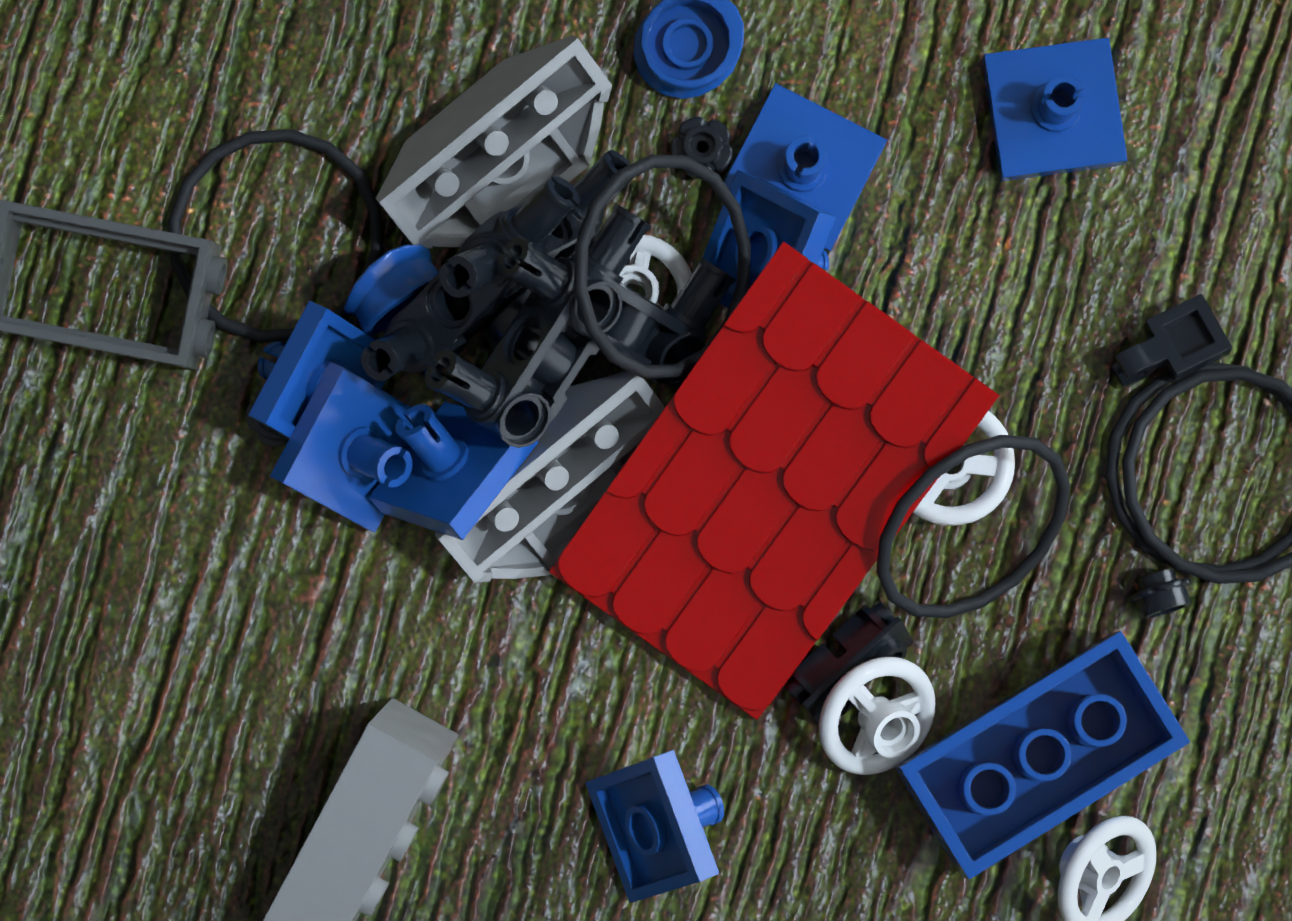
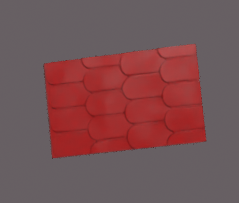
M783 241L549 570V573L743 712L758 720L877 561L879 538L897 501L926 469L965 444L1000 395ZM937 479L934 480V482L922 493V495L908 509L897 533L909 519L911 514L920 504L922 499L925 497V495L928 493V491L931 489V487L934 485Z

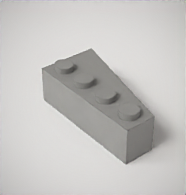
M392 698L368 723L263 921H356L360 913L371 917L389 885V882L380 877L391 857L401 862L419 829L411 821L421 803L423 802L431 806L443 786L449 772L441 767L459 734Z

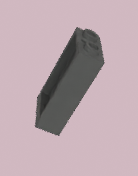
M0 200V332L197 370L200 357L208 358L212 349L215 322L207 320L212 294L220 296L223 291L227 275V258L220 257L222 246L211 240ZM22 224L196 257L178 349L4 316Z

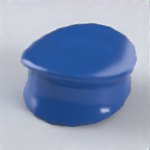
M661 0L643 18L634 37L633 55L638 72L649 87L665 96L679 99L701 96L720 86L734 71L744 44V23L737 7L730 0Z
M420 244L404 245L387 251L369 265L357 279L345 302L344 313L355 316L361 330L369 336L383 332L391 319L412 302L439 273L432 264L430 250Z

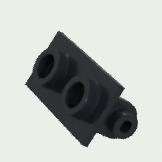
M879 600L871 608L864 604L859 611L832 634L834 639L847 651L837 659L822 643L799 664L791 675L793 679L784 686L800 705L803 704L818 725L824 702L831 689L841 677L859 664L875 658L898 657L904 659L907 654V647L914 642L902 620L898 616L895 618ZM849 699L844 705L840 717L854 706Z

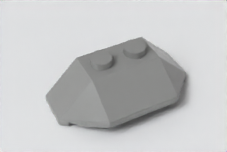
M574 35L504 59L405 141L376 200L412 245L420 244L426 248H432V246L461 247L464 241L490 217L500 211L505 212L528 201L549 177L559 176L570 182L590 165L601 127L604 103L608 102L612 84L580 40Z
M625 371L570 386L565 392L566 402L557 416L548 425L546 432L538 440L539 443L466 537L460 540L435 532L438 540L474 583L490 582L491 579H518L551 575L549 570L665 408L643 378Z

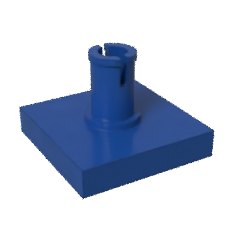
M1109 37L984 54L982 63L1000 182L1125 165L1128 158Z
M775 83L724 183L730 189L736 171L747 172L836 216L824 250L829 255L888 140Z
M737 170L729 191L741 207L751 244L749 289L783 241L807 257L811 262H814L822 269L828 270L829 257L824 247L836 216L756 175ZM723 204L702 258L736 279L719 303L729 308L737 285L738 245L729 212Z
M309 301L287 343L272 342L263 350L267 354L278 358L276 364L259 357V375L267 381L248 416L290 439L330 362L346 368L382 389L386 380L377 381L366 374L361 363L362 352L375 339L329 309Z
M330 362L269 477L375 533L385 514L381 513L369 496L379 483H385V486L391 488L400 486L408 479L412 471V457L406 450L409 445L398 436L395 430L398 419L404 420L411 430L414 429V426L403 415L411 407L346 368Z
M444 401L434 414L431 407L426 404L415 405L403 413L414 426V429L411 430L406 422L398 419L395 427L398 436L409 445L406 450L412 457L411 474L398 487L391 488L385 486V483H379L369 498L383 514L463 540L539 441L521 448L509 446L490 430L471 421L462 406Z
M674 750L585 782L629 903L698 883L720 874L703 827L712 826L722 821L724 817L723 801L716 789L709 784L697 787L694 791L689 792Z

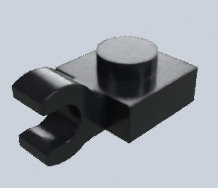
M1201 293L1146 320L1143 329L1149 340L1115 356L1117 363L1113 364L1111 368L1123 389L1140 382L1163 366L1174 382L1228 356L1233 347Z

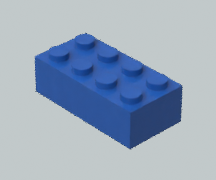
M1122 631L1108 634L899 763L894 769L960 876L970 880L1190 743V740Z

